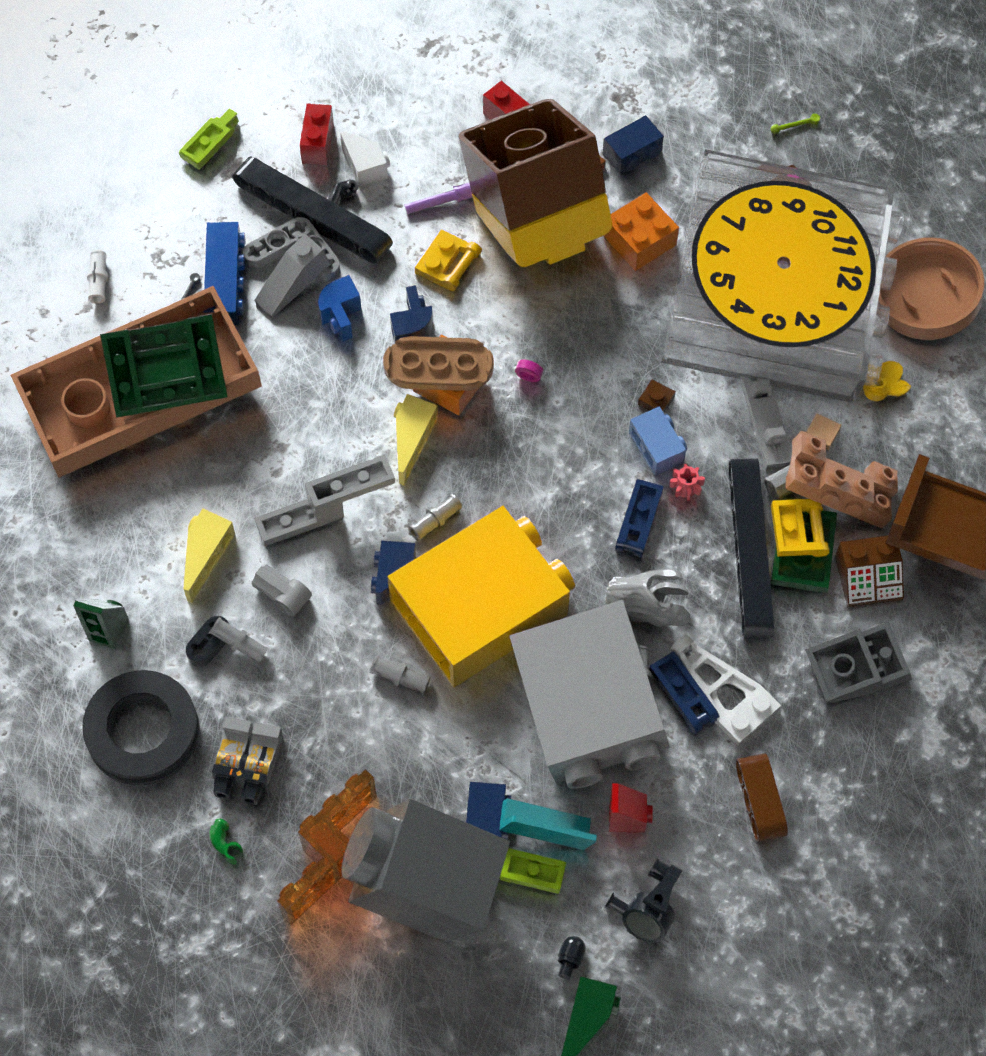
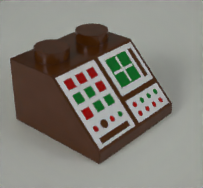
M888 536L849 540L839 543L835 559L847 608L901 601L904 599L903 559L900 548L886 544Z

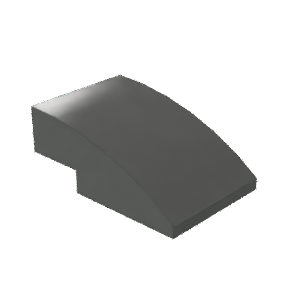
M889 621L862 632L860 629L805 649L826 703L865 696L912 680L910 670Z

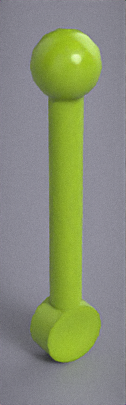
M812 114L807 119L780 126L774 124L771 126L770 131L773 134H778L781 130L808 123L817 125L820 121V116Z

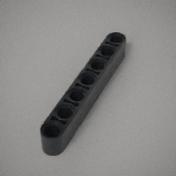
M249 156L232 174L235 184L244 191L293 219L297 217L308 219L319 234L369 263L377 264L393 245L391 237L383 230L255 157Z
M758 458L729 459V486L743 638H772L774 634V618Z

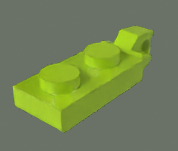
M229 108L220 118L211 117L179 150L180 158L200 170L233 135L235 127L239 123L238 113Z
M508 848L499 879L559 894L567 862Z

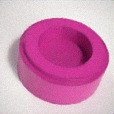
M525 359L519 360L515 368L516 375L529 382L540 381L544 371L539 364Z

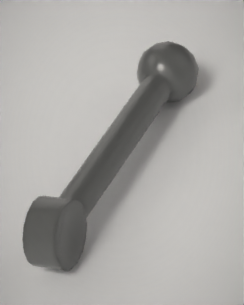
M198 273L190 275V283L181 300L190 295L194 285L200 283L201 280Z

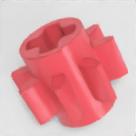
M684 464V467L680 470L674 468L673 478L670 479L669 487L676 489V498L681 496L690 501V497L694 494L701 495V486L704 485L705 477L699 476V467L693 468Z

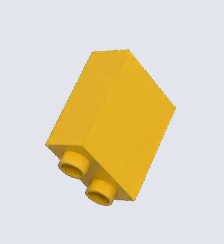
M504 505L387 576L390 601L454 688L513 651L509 635L568 616L570 591L575 588V582L571 573L559 559H555L548 564L537 550L542 545V540L533 523L525 516L515 521Z

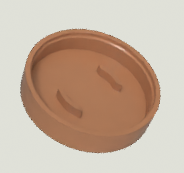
M919 238L905 242L890 251L877 269L874 295L877 310L887 325L905 336L921 340H935L952 336L965 329L975 319L981 309L984 294L982 268L971 252L955 242L941 238Z

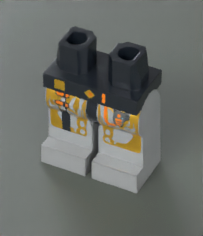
M225 716L223 734L212 769L215 797L230 799L233 787L243 789L241 794L242 802L252 805L258 804L262 793L268 792L269 782L283 742L281 727L257 722L252 727L251 721Z

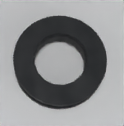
M137 670L112 678L96 691L86 707L82 731L84 742L93 761L104 774L124 784L149 785L173 776L189 761L199 738V720L190 695L179 682L160 672ZM143 702H151L163 707L171 717V729L167 738L157 748L146 753H129L121 750L113 742L112 726L116 717L125 708Z

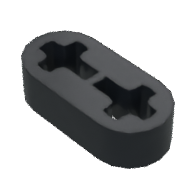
M214 616L209 618L188 642L185 652L188 661L193 666H206L226 644L209 633L219 617L229 624L224 617ZM204 647L205 655L198 654L195 657L193 650H201Z

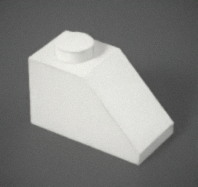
M346 131L340 132L342 150L358 187L388 178L387 168L391 166L390 160L386 152L382 153L377 142Z

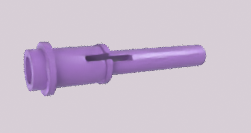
M468 182L453 186L451 191L404 204L406 213L410 214L457 200L459 203L473 197Z

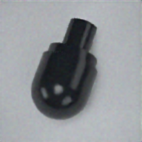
M569 936L561 944L558 953V962L561 964L558 973L560 978L569 980L573 969H578L579 965L582 964L586 946L580 937Z

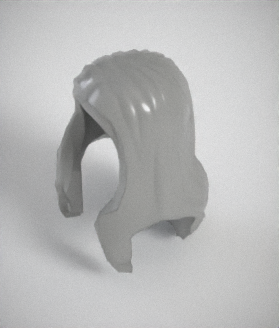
M665 569L650 570L632 578L613 577L608 583L605 598L606 605L623 600L630 622H649L660 628L670 625L684 626L691 620L689 612L683 606L663 603L666 595H688L689 592L685 586L663 582L650 588L653 579H682V573L679 571Z

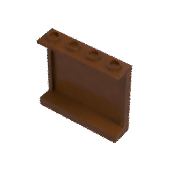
M919 454L886 544L985 580L986 493L925 471L930 458Z

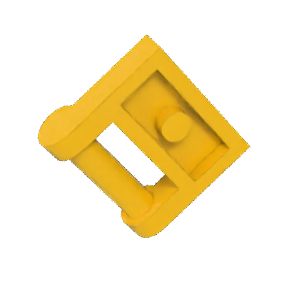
M441 229L415 266V274L450 291H455L460 284V278L473 259L479 257L482 248L475 242H467ZM460 252L464 253L452 273L445 275Z
M811 499L772 501L771 511L778 557L800 555L823 557L829 554L828 543L824 539L821 519L823 506L821 503ZM802 512H807L810 515L813 542L806 541Z

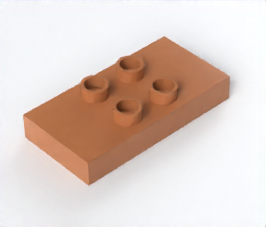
M214 286L106 333L162 325L212 314L228 398L116 418L100 335L10 375L59 478L262 387L259 371ZM213 306L216 308L214 313H203L204 310Z

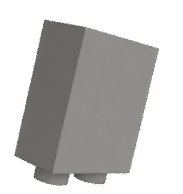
M623 600L509 635L545 760L556 783L566 781L571 789L584 788L597 783L603 778L601 769L623 762L625 768L629 771L645 769L660 761L659 751L670 748Z

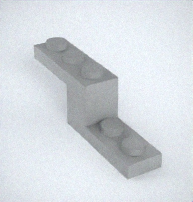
M384 454L305 483L306 500L254 518L264 545L268 546L344 518L342 502L396 483L395 476Z

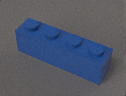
M207 222L204 289L214 286L233 324L239 325V316L244 315L243 299H239V294L244 293V277H240V270H245L244 254H241V248L246 246L245 232H240L239 222ZM213 306L204 310L203 313H214L216 308Z

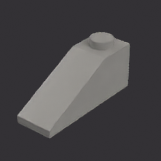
M304 234L285 252L254 301L274 318L330 265L323 249Z

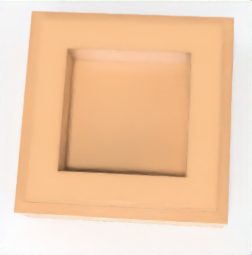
M816 413L806 432L826 440V450L829 451L840 431L841 424Z

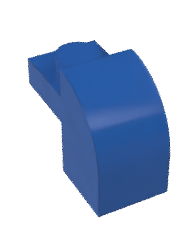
M347 275L326 285L318 299L322 325L329 323L333 333H339L343 342L353 338L351 323L347 315L362 310L360 294L350 275Z

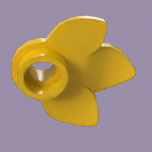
M867 360L860 368L859 375L864 381V394L872 401H882L888 395L903 396L911 389L909 383L901 380L903 367L898 362L886 361L878 366L874 362Z

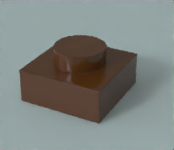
M652 379L638 399V405L649 411L660 406L663 413H665L674 399L676 391Z

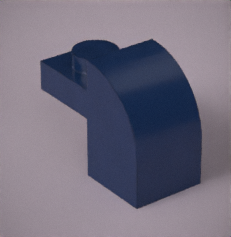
M416 285L405 287L408 310L390 313V325L394 344L396 343L395 341L403 337H429L432 332V306L425 305L424 296L418 295Z

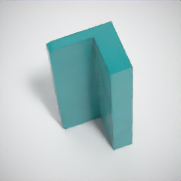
M508 798L503 801L499 831L580 850H585L597 842V835L590 834L591 818Z

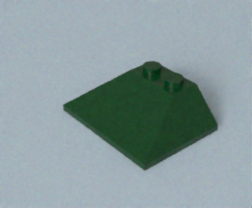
M212 314L162 325L100 334L116 418L228 398Z

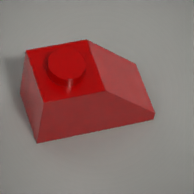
M612 783L609 801V832L645 833L647 823H652L653 805H647V794L619 783Z

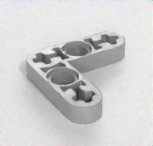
M303 217L292 219L248 243L243 249L245 264L250 268L258 269L282 257L291 246L306 234L323 249L330 263L328 267L333 268L331 270L326 268L318 277L325 281H332L340 274L338 258L311 222ZM300 228V230H305V232L301 233L300 231H296V229ZM275 239H283L285 241L281 247H274L271 245V242ZM255 252L256 255L260 254V256L256 258L254 255L251 256V254Z

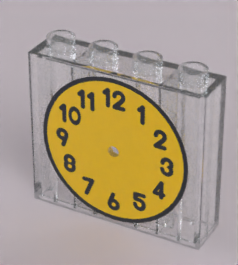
M705 149L696 176L678 274L681 277L680 282H678L677 277L661 363L753 382L769 379L770 384L774 387L854 403L863 385L876 386L882 367V354L870 351L872 338H883L890 313V307L878 304L880 289L890 290L897 266V259L885 257L887 242L897 243L904 218L903 212L892 210L895 189Z

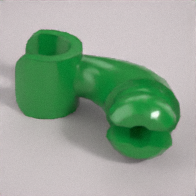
M217 818L209 830L210 841L218 852L225 855L229 863L236 864L237 860L230 856L229 853L232 850H238L243 853V849L237 842L226 843L225 837L226 832L229 830V823L224 819Z

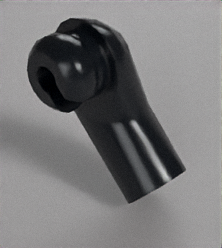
M349 179L335 184L330 191L328 199L339 205L340 201L356 194L358 190L357 182Z

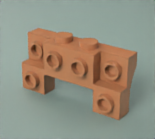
M801 431L792 440V457L786 476V489L883 528L892 520L891 498L898 492L897 470L873 461L862 473L826 458V440Z

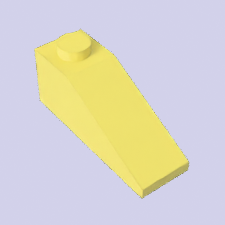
M409 394L406 395L403 403L399 402L394 411L397 432L399 484L405 485L438 420V405Z
M202 508L198 516H194L188 525L183 589L187 601L191 603L235 536L231 521Z

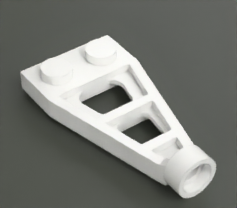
M687 634L681 636L671 646L670 651L675 652L718 711L720 717L717 718V726L737 746L780 710L781 705L759 683L699 647ZM689 651L692 652L690 656H685ZM704 664H709L721 674V677L711 686L706 685L697 673V670ZM724 684H732L745 694V699L732 710L725 709L717 697V690Z

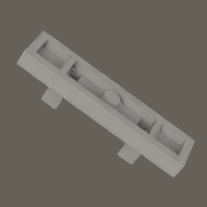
M767 367L740 371L739 379L765 470L789 466L792 452ZM762 395H766V396H767V397H762V398H755L756 396H762Z

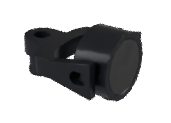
M657 858L648 876L658 880L660 883L651 892L643 891L636 893L629 904L618 899L612 893L604 908L610 907L623 915L624 927L627 929V932L647 944L661 942L674 922L675 914L669 904L672 889L683 870L673 864L668 866Z

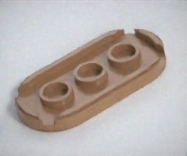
M403 337L395 341L396 343L391 347L389 346L383 357L384 372L387 378L396 386L405 389L475 390L485 385L492 377L494 371V358L489 348L487 349L483 343L471 338Z

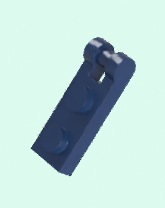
M640 479L636 480L616 542L615 551L623 553L625 550L634 553L636 557H643L664 486ZM628 535L639 536L638 541L628 540Z
M674 651L649 666V671L652 672L653 677L682 715L693 734L703 730V726L707 723L713 724L717 721V718L720 717L718 711ZM699 706L703 713L696 716L693 709Z

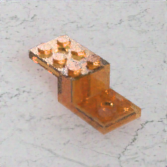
M366 769L360 775L354 774L345 783V789L338 795H331L323 803V809L315 816H308L299 827L298 834L302 849L313 862L303 870V876L295 884L289 883L279 893L280 898L277 902L282 917L290 926L342 878L343 858L350 839L341 830L377 798L374 777Z

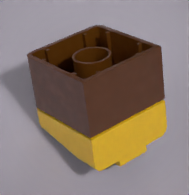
M544 99L459 133L458 137L476 212L505 252L519 266L527 267L542 260L551 265L585 251L584 243L602 237L611 230L612 219L596 135L555 100Z

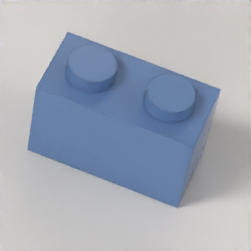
M660 406L630 419L629 434L654 476L684 463L687 451L686 442L682 436H677L672 419L668 414L665 415Z

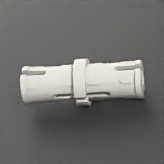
M92 250L90 252V270L87 272V281H89L88 300L95 304L105 302L106 298L105 283L108 281V273L106 272L107 254L103 250Z

